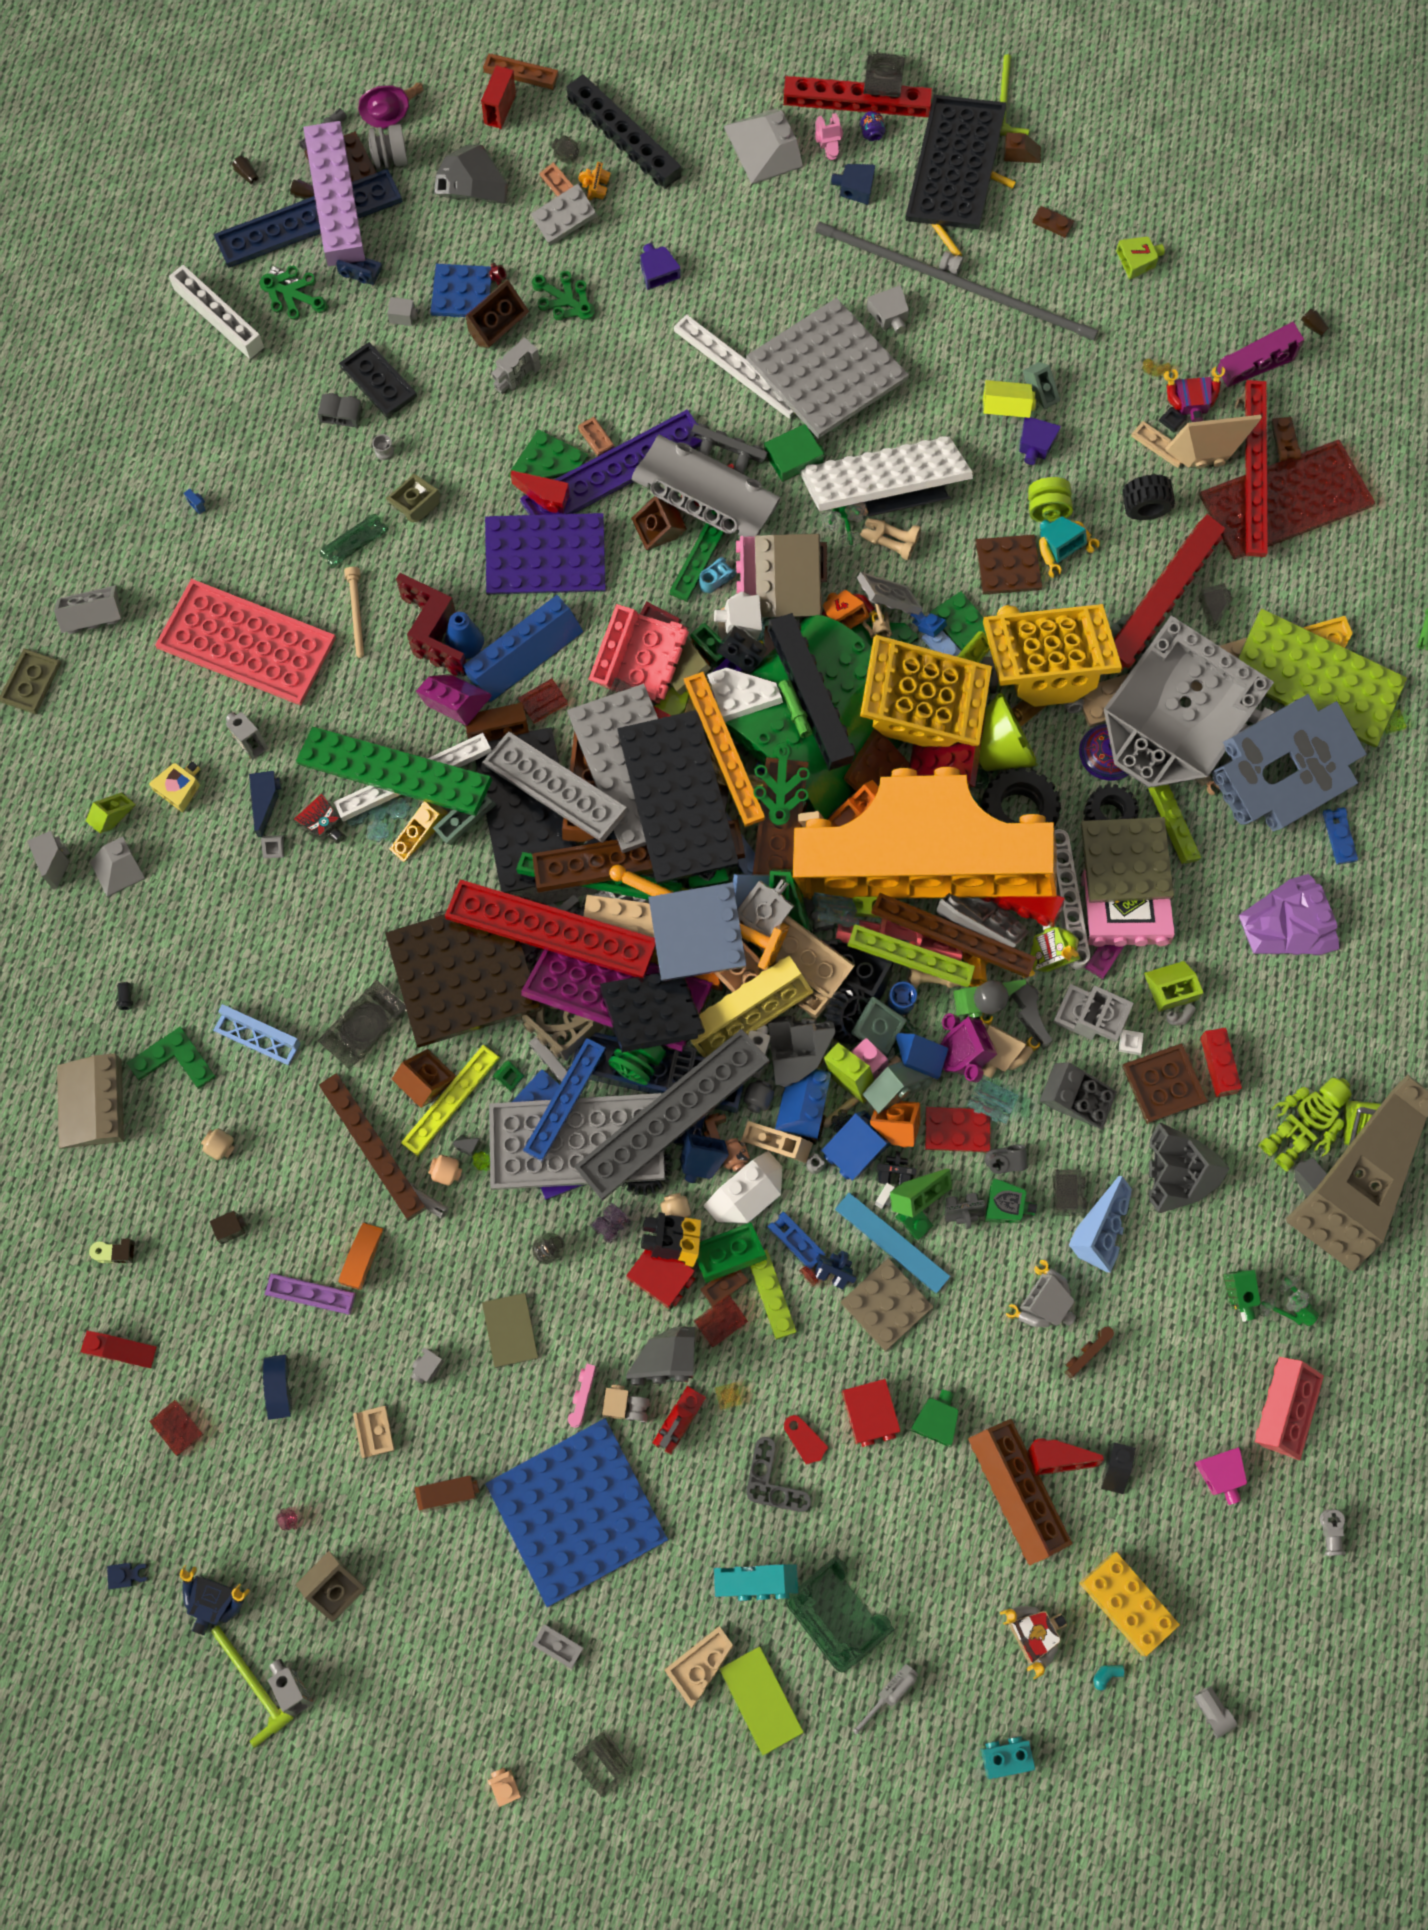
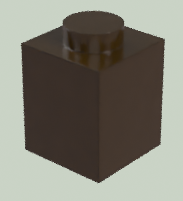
M234 1210L209 1221L220 1244L246 1234L244 1227L247 1226L242 1214L238 1215Z

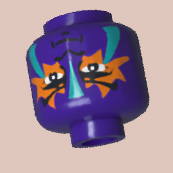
M867 112L860 120L862 135L865 139L876 141L882 138L886 129L883 116L880 113Z

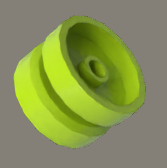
M1047 477L1033 482L1028 488V500L1030 501L1029 515L1031 519L1036 522H1042L1043 520L1053 522L1059 517L1067 519L1072 515L1073 503L1071 500L1072 489L1070 482L1059 477Z

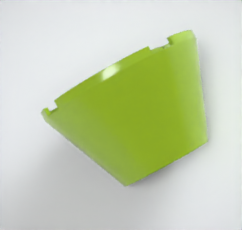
M1000 692L985 708L986 715L979 762L986 772L1036 767L1038 763L1036 762L1037 759L1019 722H1017L1012 713L1010 705L1002 692Z

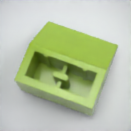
M1185 961L1144 973L1159 1012L1197 1001L1204 993L1196 973Z

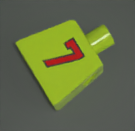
M1145 236L1119 240L1116 252L1130 280L1154 269L1158 257L1165 254L1163 244L1153 246L1150 238Z

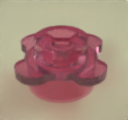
M291 1508L281 1509L277 1515L280 1528L284 1531H289L292 1528L294 1530L297 1529L296 1523L298 1519L296 1513Z

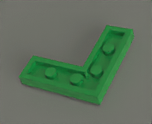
M181 1026L127 1062V1065L139 1081L173 1057H176L197 1089L216 1077Z

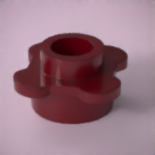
M491 263L490 278L500 286L502 281L506 279V270L502 265L497 266L496 263Z

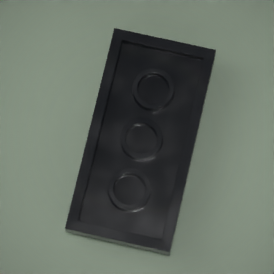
M370 342L339 362L340 368L386 418H389L417 397V393Z

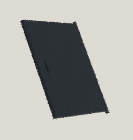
M944 485L865 501L864 504L868 512L867 517L948 500L951 499V496H948Z

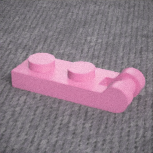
M587 1364L586 1368H582L578 1381L582 1382L580 1391L576 1390L573 1403L576 1404L574 1413H571L568 1417V1423L573 1428H578L582 1424L596 1371V1366Z

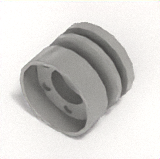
M401 124L390 125L388 135L384 134L382 127H379L380 136H376L374 128H369L368 141L370 153L377 170L381 169L380 160H384L385 167L389 168V159L392 158L396 167L408 165Z

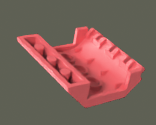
M616 604L589 680L617 693L644 684L651 702L660 704V701L665 699L669 688L666 685L671 683L676 669L674 664H678L683 650L681 645H685L689 634L687 627L673 621L669 624L638 614L634 609Z

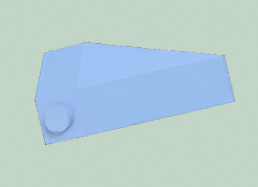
M1123 1176L1117 1177L1078 1225L1069 1244L1078 1258L1111 1273L1120 1247L1115 1246L1117 1234L1123 1235L1124 1230L1121 1227L1120 1217L1127 1214L1132 1191Z

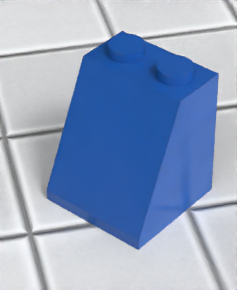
M866 1110L855 1113L821 1150L825 1154L824 1158L832 1165L835 1163L840 1168V1174L852 1181L857 1179L891 1145L870 1125L872 1116Z

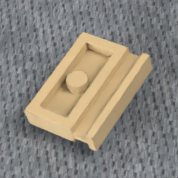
M386 1406L353 1413L361 1457L363 1459L395 1451Z

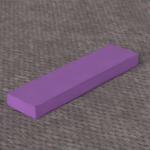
M272 1273L270 1274L265 1291L266 1296L347 1315L351 1314L356 1293Z

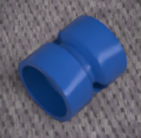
M908 982L896 983L890 990L887 1001L888 1007L899 1015L910 1013L917 999V991Z

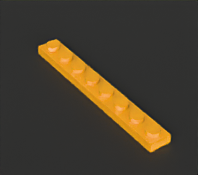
M704 672L684 678L688 693L698 712L704 731L745 827L765 820L764 813L758 799L753 794L752 785Z

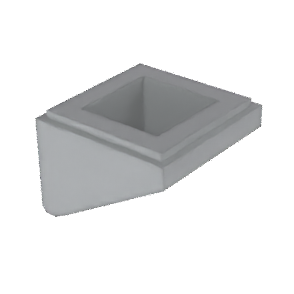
M284 835L263 836L261 838L263 858L284 857Z

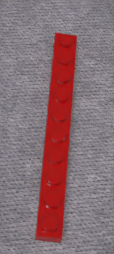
M1247 380L1245 384V416L1261 415L1262 419L1245 439L1246 556L1266 557L1268 554L1266 381Z

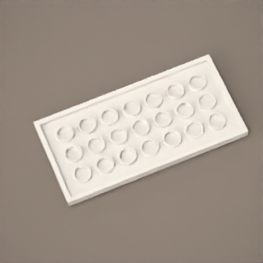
M942 436L930 441L923 440L912 445L904 444L893 449L885 448L874 453L866 452L855 457L847 456L836 461L828 460L817 465L809 464L805 469L801 470V477L819 511L973 479L972 470L950 436Z

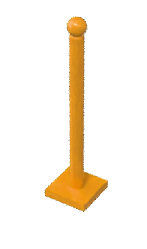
M614 865L610 869L612 880L622 881L651 896L674 893L632 872L626 871L622 865ZM740 923L742 938L765 949L758 967L767 969L774 964L789 931V925L781 923L774 928L771 937Z

